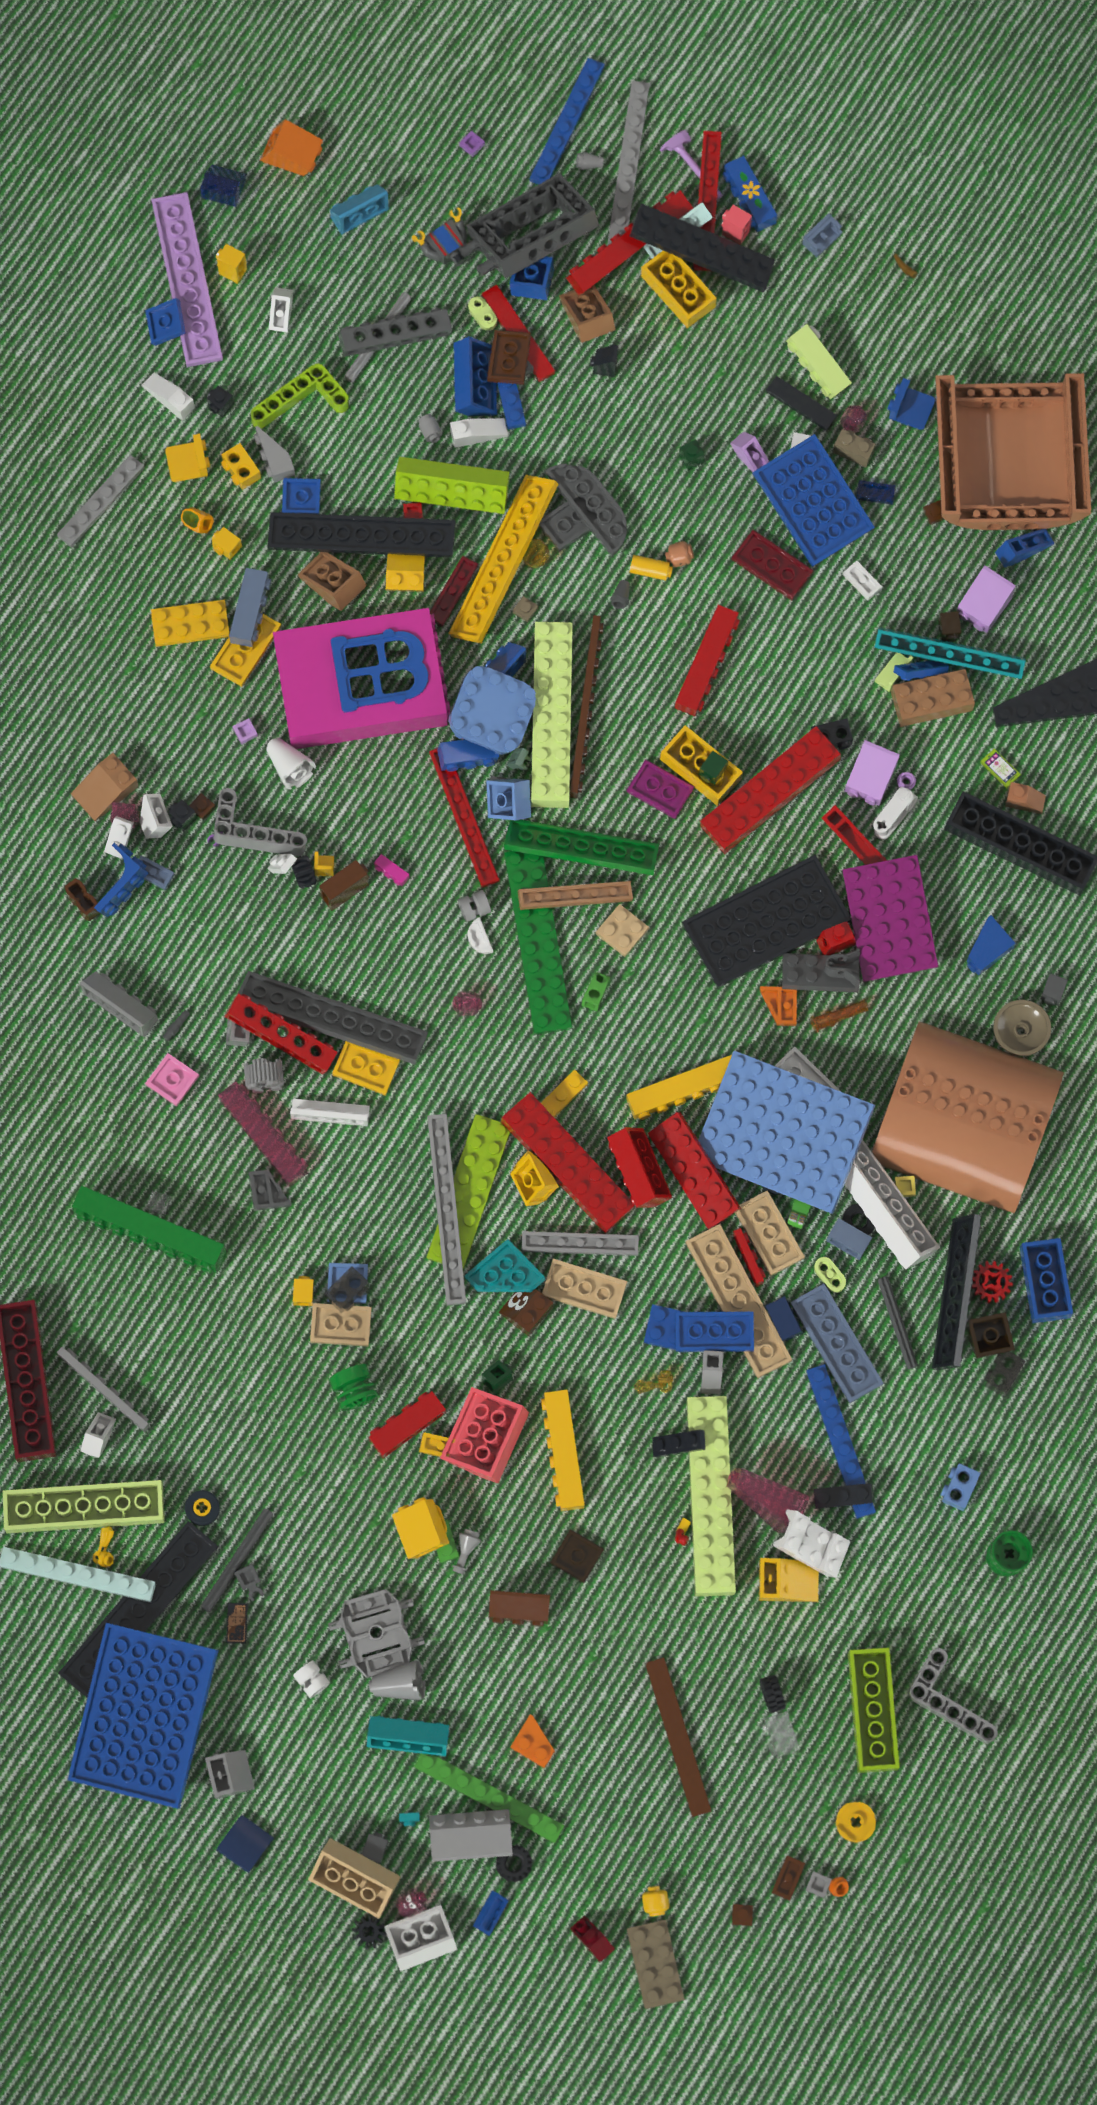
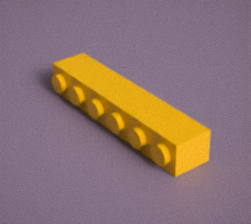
M732 1055L628 1093L626 1100L634 1120L638 1118L640 1120L646 1119L651 1116V1113L656 1111L658 1113L665 1112L672 1105L676 1107L681 1106L688 1099L693 1098V1100L703 1097L704 1093L710 1091L711 1093L718 1092Z
M568 1390L544 1393V1398L541 1399L542 1410H546L547 1418H544L545 1430L549 1429L550 1437H546L548 1449L552 1448L553 1456H549L550 1467L555 1468V1475L552 1476L553 1487L558 1489V1495H555L556 1507L560 1506L561 1511L583 1509L584 1498Z

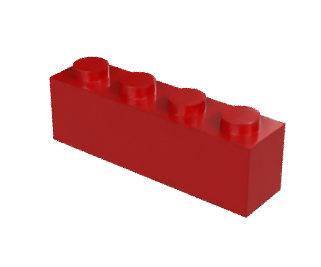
M433 1391L429 1394L427 1392L423 1393L417 1398L419 1401L412 1405L410 1403L406 1405L400 1415L397 1417L396 1415L391 1416L386 1420V1425L382 1428L378 1426L370 1432L369 1441L382 1459L446 1414L445 1407Z

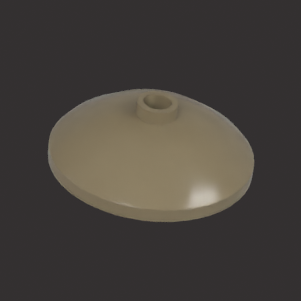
M1015 1000L1004 1005L997 1013L993 1026L994 1035L999 1045L1005 1051L1017 1056H1029L1039 1052L1047 1044L1051 1035V1022L1045 1010L1038 1004L1028 1000ZM1023 1029L1024 1033L1019 1034L1017 1030Z

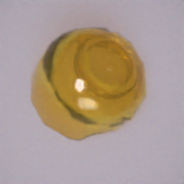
M532 539L523 557L525 564L533 569L544 566L550 556L548 546L541 539Z

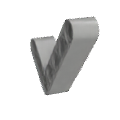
M225 788L220 792L213 839L217 844L279 854H292L293 856H300L305 852L307 838L303 833L233 822L236 792L231 788Z
M934 1649L909 1690L910 1699L982 1743L988 1744L993 1742L998 1734L997 1728L993 1724L932 1689L948 1659L944 1649ZM936 1653L941 1654L943 1662L936 1663L933 1660V1655ZM926 1670L931 1671L933 1679L926 1680L923 1677V1672ZM914 1688H921L923 1696L916 1697L913 1693ZM938 1698L941 1702L940 1707H933L930 1702L931 1699ZM948 1709H956L958 1717L951 1718L948 1715ZM966 1719H973L975 1727L968 1728L965 1724ZM983 1729H990L993 1733L992 1738H985L983 1736Z

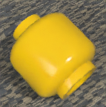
M660 1886L648 1887V1891L642 1894L643 1909L646 1913H649V1916L664 1915L665 1911L669 1909L668 1893L666 1890L660 1889Z

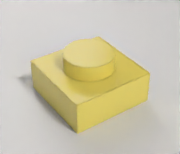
M914 1176L895 1177V1185L904 1197L916 1196Z

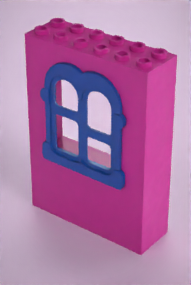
M429 608L273 632L290 743L295 749L448 726L447 719H449L450 706L447 700L446 684L444 683V671L441 665L440 649L438 648L434 614H430ZM391 641H402L408 645L409 655L404 661L388 663L386 661L384 644ZM372 644L377 647L379 659L377 666L348 669L345 656L347 648ZM396 670H407L412 673L414 684L409 690L389 694L382 692L381 673ZM371 675L374 695L357 699L353 698L350 679L357 676Z

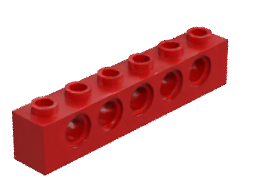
M238 993L234 997L224 1015L225 1018L323 1075L327 1072L337 1054L332 1045L328 1043L323 1044L317 1040L318 1038L311 1033L306 1034L301 1031L300 1026L284 1021L285 1018L283 1016L269 1012L266 1006L262 1004L257 1005L245 994L240 995ZM245 1009L252 1011V1017L245 1015ZM261 1019L268 1020L269 1027H264ZM278 1028L285 1031V1037H281L278 1034ZM295 1038L302 1041L301 1047L294 1043ZM311 1048L318 1050V1056L311 1054Z

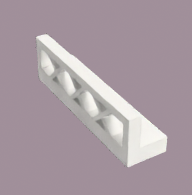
M293 1099L290 1115L291 1119L368 1126L370 1106Z

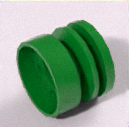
M358 1364L346 1368L329 1378L333 1392L343 1391V1393L336 1397L337 1402H342L339 1405L341 1411L363 1407L379 1396L377 1390H372L375 1387L374 1383H364L371 1378L366 1364Z
M1010 1530L1002 1532L989 1544L986 1550L987 1564L999 1576H1014L1030 1563L1033 1548L1029 1539L1019 1531ZM1007 1552L1010 1553V1556H1009L1008 1559H1006V1558L1004 1557Z

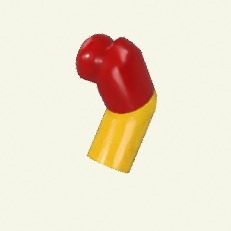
M682 1518L675 1534V1542L682 1546H685L689 1541L688 1536L685 1534L691 1524L685 1518Z

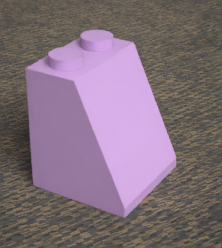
M984 565L957 607L959 618L971 622L977 630L987 633L1011 601L1016 585Z
M865 740L846 784L845 792L853 798L859 797L870 805L876 804L879 806L897 767L900 754Z

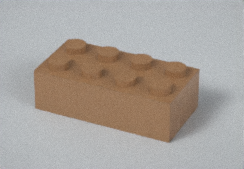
M966 669L892 686L891 690L900 727L971 712L975 705Z

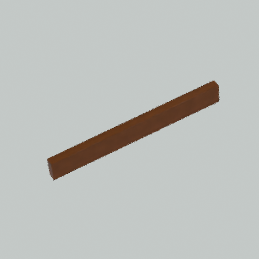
M660 1658L647 1662L645 1666L691 1816L693 1818L709 1813L711 1808L665 1659Z

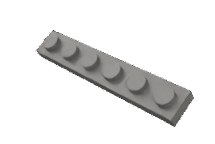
M129 455L57 533V537L72 548L145 469L144 465L132 455Z
M522 1231V1252L638 1256L639 1235Z
M61 1347L57 1351L58 1356L144 1433L150 1428L147 1423L149 1419L141 1412L137 1414L133 1410L134 1406L127 1399L122 1401L118 1397L120 1393L112 1386L109 1389L104 1384L106 1381L99 1374L94 1376L90 1372L91 1367L84 1361L80 1363L75 1359L77 1355L71 1349L65 1350Z

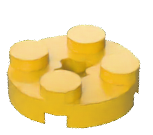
M852 1802L845 1804L839 1810L835 1824L838 1833L845 1840L859 1843L867 1840L873 1834L876 1827V1819L873 1810L868 1805L862 1802ZM852 1817L855 1819L859 1817L861 1819L859 1821V1823L861 1824L860 1827H853L851 1825Z

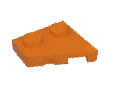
M760 986V993L776 1025L796 1026L797 990Z
M530 1714L510 1748L540 1767L545 1768L555 1750L534 1717Z

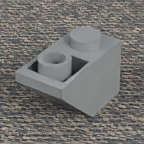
M703 1351L702 1394L720 1395L723 1367V1352Z

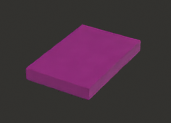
M645 759L629 785L627 793L676 819L693 792L694 786Z

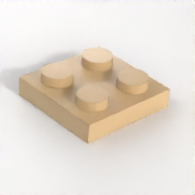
M619 904L596 931V935L626 957L649 930V927Z

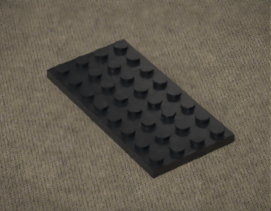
M813 855L682 921L681 924L718 989L783 956V954L789 953L817 939L822 931L846 921L849 923L852 919L817 856Z

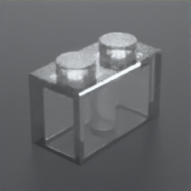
M788 1712L764 1719L762 1729L764 1735L769 1736L771 1743L768 1744L771 1755H775L776 1759L800 1751Z

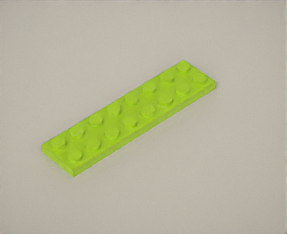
M475 1114L453 1178L463 1270L510 1135V1131L501 1122ZM437 1225L427 1259L442 1263L439 1225Z

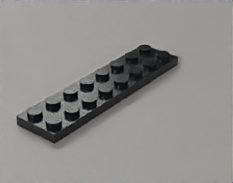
M642 203L639 206L629 235L632 238L763 293L766 290L775 262L773 258Z
M977 1214L953 1218L932 1363V1369L934 1370L960 1367L962 1362V1348L965 1342L964 1334L968 1321L967 1313L970 1304V1291L973 1284V1269L976 1263L975 1255L978 1247V1233L981 1227V1216Z

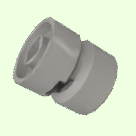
M483 890L472 893V897L465 896L457 899L466 922L476 919L477 915L484 916L491 913L489 902ZM471 903H473L475 906L474 910H472L470 906Z

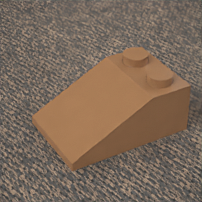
M595 285L580 295L575 290L559 295L581 343L615 330L612 312Z
M320 552L298 574L302 581L326 602L340 611L366 587L359 571L327 552Z
M111 753L73 790L71 795L96 822L139 786L137 779L114 753Z

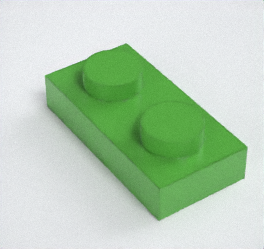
M448 1519L445 1520V1523L447 1525L446 1535L449 1544L436 1550L440 1564L459 1558Z

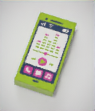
M995 749L980 762L1006 788L1010 786L1011 782H1015L1021 776Z

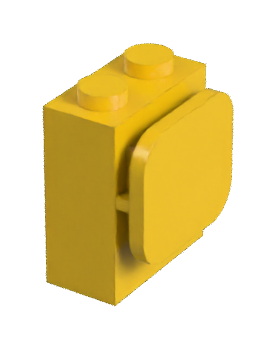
M419 1498L414 1501L413 1505L402 1506L398 1508L397 1513L392 1514L408 1559H417L449 1544L446 1535L447 1525L441 1509L435 1505L433 1499Z

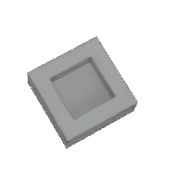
M813 1871L805 1891L824 1899L832 1879Z

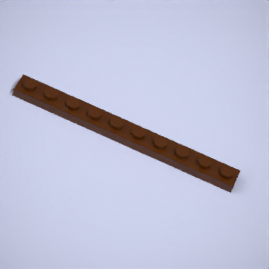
M593 615L570 789V798L576 799L578 798V793H582L583 788L580 775L585 773V764H582L583 757H587L588 746H584L585 739L589 740L590 728H587V722H591L592 711L589 710V706L594 703L595 693H591L592 686L596 687L597 675H594V669H598L599 658H596V652L601 650L602 640H598L599 634H603L604 623H600L601 616Z

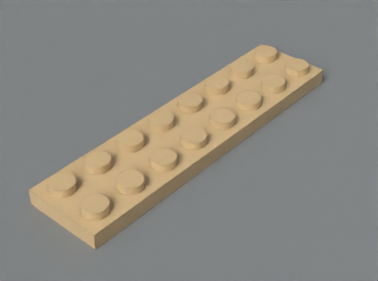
M719 1224L685 1241L721 1311L753 1312L754 1351L743 1353L757 1379L792 1362L790 1354L721 1225Z

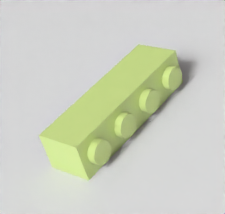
M808 324L786 340L790 351L796 353L800 364L809 370L810 377L814 382H818L822 387V393L826 397L832 399L852 383Z

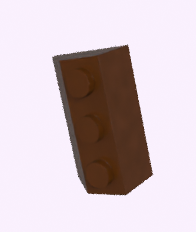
M490 1590L489 1620L496 1624L512 1621L513 1625H524V1622L532 1623V1626L544 1627V1624H548L550 1595Z

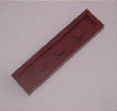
M462 555L430 611V614H434L435 624L441 627L445 626L479 567V563Z

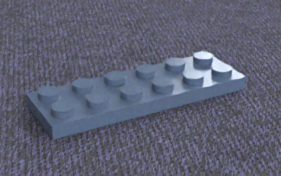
M825 1284L790 1302V1305L849 1404L884 1384Z

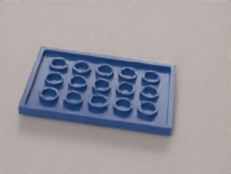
M815 434L752 473L812 567L875 528Z

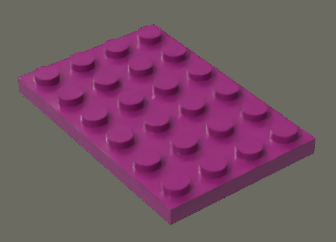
M918 855L843 869L857 949H860L859 962L863 982L938 968L939 965Z

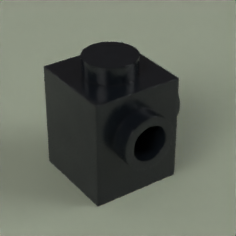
M218 385L215 389L210 390L207 395L209 410L223 418L234 405L233 395Z
M182 799L178 803L175 802L169 809L172 825L176 828L179 827L183 831L197 819L195 810Z

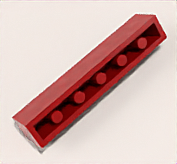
M721 605L717 606L677 697L675 709L695 717L698 711H702L705 704L703 698L705 695H709L712 688L710 682L712 678L716 679L719 672L717 666L719 662L723 663L726 656L724 650L726 646L730 647L733 640L731 634L733 630H737L740 624L738 612Z

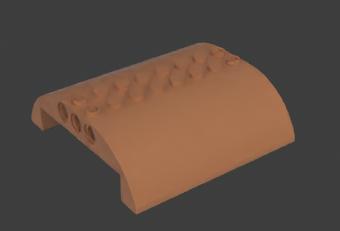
M1084 373L1065 374L1063 383L955 384L954 375L935 376L941 516L946 521L960 527L978 530H1035L1068 525L1091 514Z
M919 1021L872 1153L882 1167L908 1176H914L916 1179L1015 1213L1051 1115L1064 1072Z

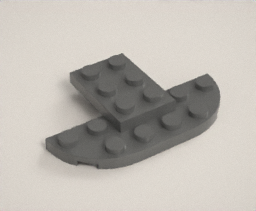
M559 464L545 470V474L549 479L556 480L558 483L557 489L567 500V502L543 517L539 524L541 530L556 549L561 552L591 531L611 557L614 556L625 541L627 523L621 507L591 471L579 465Z

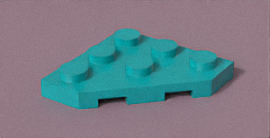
M509 1239L464 1275L465 1280L477 1292H532L546 1280L545 1276Z

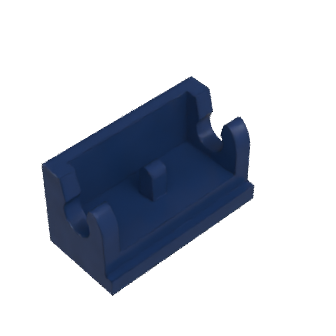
M785 1296L766 1305L782 1341H788L803 1334Z

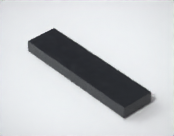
M778 376L774 378L766 389L768 394L826 432L837 418V414Z

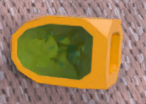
M190 507L183 510L181 514L183 524L193 531L208 533L212 529L214 519L208 513Z

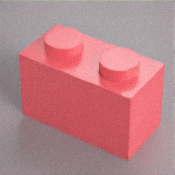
M733 205L722 216V235L741 245L750 232L752 215Z

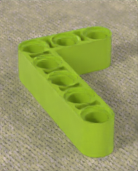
M314 364L251 410V421L254 427L264 428L315 390H318L336 412L344 413L349 408L348 395L322 364ZM316 373L322 374L320 377L314 376ZM302 383L307 384V386L304 388L300 387L299 385ZM328 386L333 387L332 390H326L325 388ZM287 394L293 395L291 398L284 397ZM338 400H344V401H345V402L342 403V404L336 403ZM271 405H278L275 409L270 408ZM258 415L264 416L262 419L255 418Z

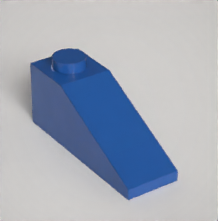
M1041 529L1006 540L995 553L1002 565L1008 567L1054 545V541L1046 529Z

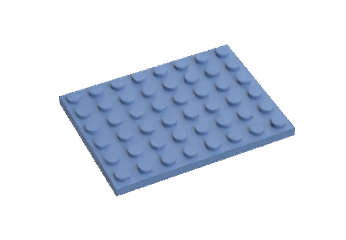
M733 1051L698 1141L715 1168L833 1214L876 1105Z

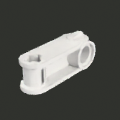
M903 786L900 787L875 819L873 827L877 838L887 839L890 837L908 812L913 809L917 803L918 796L913 794L910 789Z

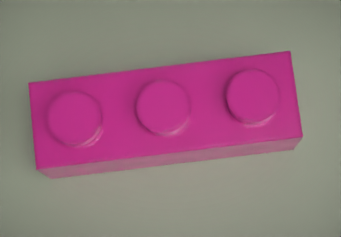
M382 854L374 862L375 869L378 872H383L384 876L388 879L394 880L393 882L398 886L401 885L403 887L410 878L406 871Z

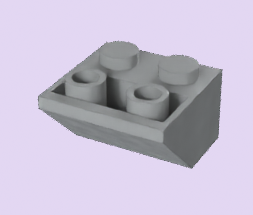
M245 1750L205 1758L216 1800L255 1789Z

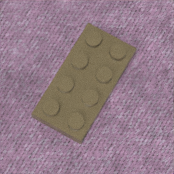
M666 1920L627 1928L644 2008L649 2009L683 2001L684 1995Z

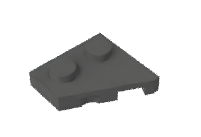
M269 1170L248 1173L254 1211L291 1207V1201L284 1195L279 1184L274 1181Z

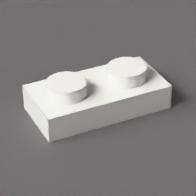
M858 561L843 572L844 577L867 600H870L882 589V586Z
M116 816L113 820L104 852L122 859V855L112 844L116 843L119 845L121 843L127 847L134 822Z
M276 854L270 860V866L267 869L272 873L286 874L297 858L292 854Z

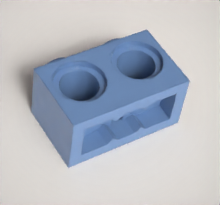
M960 1463L957 1468L952 1467L948 1478H951L949 1486L945 1484L941 1492V1496H943L942 1502L964 1511L980 1476V1472ZM960 1473L966 1474L968 1481L961 1482L958 1475ZM957 1491L960 1493L961 1498L954 1500L951 1498L950 1493Z

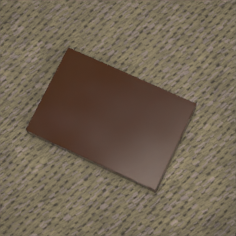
M494 330L487 377L488 382L524 385L531 333Z

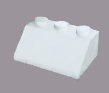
M441 1905L384 1926L400 1971L457 1950Z

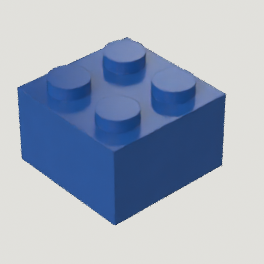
M545 256L513 274L510 279L511 296L547 300L554 273L553 257Z

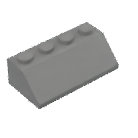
M95 971L80 983L85 996L143 1037L148 1034L158 1021L157 1012L152 1007L142 1005L141 1000L133 994L132 996L128 995L124 987L118 983L114 985L110 982L111 979L104 973L100 975Z
M509 1809L429 1815L432 1862L513 1856Z

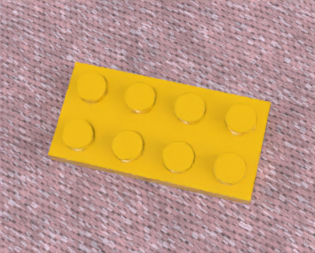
M225 600L151 609L156 647L226 638L230 635Z
M263 614L262 623L258 624L257 630H259L257 642L254 641L253 647L230 643V638H228L210 665V669L242 687L274 639L273 632L279 631L282 627L281 624Z

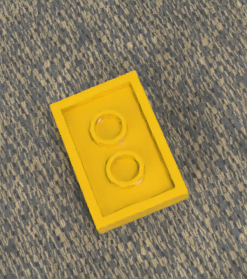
M345 1041L332 1075L386 1096L400 1060Z

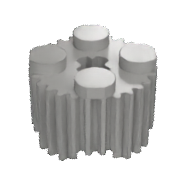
M266 1058L253 1059L250 1065L248 1063L244 1064L245 1086L252 1090V1093H263L264 1089L270 1088L272 1091L282 1090V1085H284L282 1060L275 1059V1062H270Z

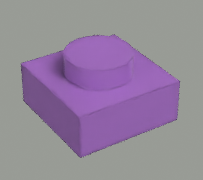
M473 131L459 143V146L472 157L485 145V141Z

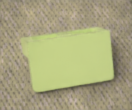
M896 653L876 677L875 682L890 692L892 686L896 685L901 679L899 675L893 673L894 666L912 663L914 657L910 655L909 658H906L901 653Z

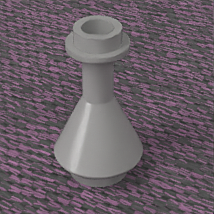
M465 1529L464 1533H459L461 1554L457 1565H452L454 1572L463 1575L465 1571L467 1572L464 1566L468 1555L481 1543L479 1533Z

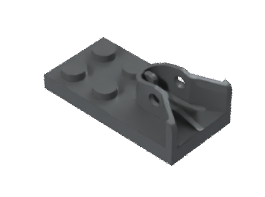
M856 948V951L848 954L833 955L783 954L782 989L858 993L860 985V949Z

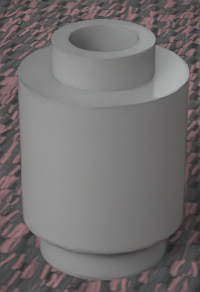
M431 414L422 416L418 422L425 440L431 443L439 441L443 433L435 417H432Z

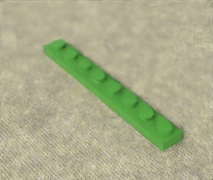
M420 1754L414 1766L417 1770L493 1811L509 1809L510 1820L554 1844L564 1828L563 1824L435 1755Z

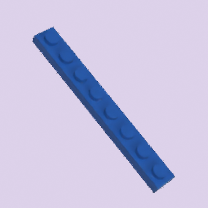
M587 58L530 176V182L539 185L552 177L605 64Z
M825 1364L806 1370L845 1486L866 1484ZM873 1503L852 1506L856 1519L876 1512Z

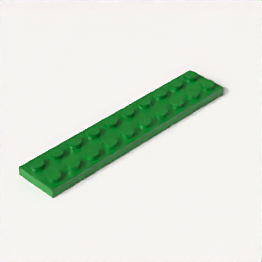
M516 851L504 852L534 1035L572 1029L552 907L520 910L519 889L548 887L544 857Z

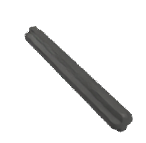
M882 1277L878 1280L906 1367L907 1369H914L917 1367V1361L889 1278Z

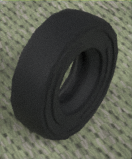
M858 1203L849 1206L845 1210L842 1220L870 1235L874 1231L875 1226L869 1218L866 1217L867 1223L861 1228L854 1226L852 1223V1218L855 1214H863L866 1217L863 1209Z

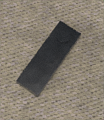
M705 1430L652 1437L653 1457L659 1458L705 1450Z
M872 1483L813 1489L815 1509L874 1503Z

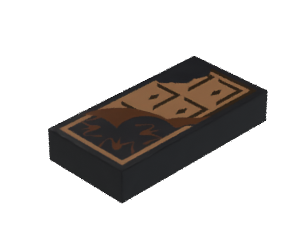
M228 1603L227 1644L247 1643L248 1603Z

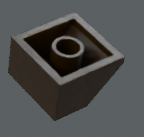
M1006 1312L967 1321L966 1329L976 1358L1015 1350Z

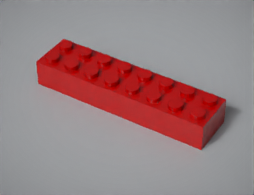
M814 727L700 820L701 828L719 849L726 854L839 762L841 754L818 727Z
M531 1092L501 1118V1123L527 1151L529 1150L546 1166L555 1181L605 1234L634 1209L635 1205L630 1198Z

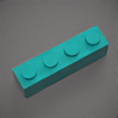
M370 1716L367 1747L446 1756L450 1725Z

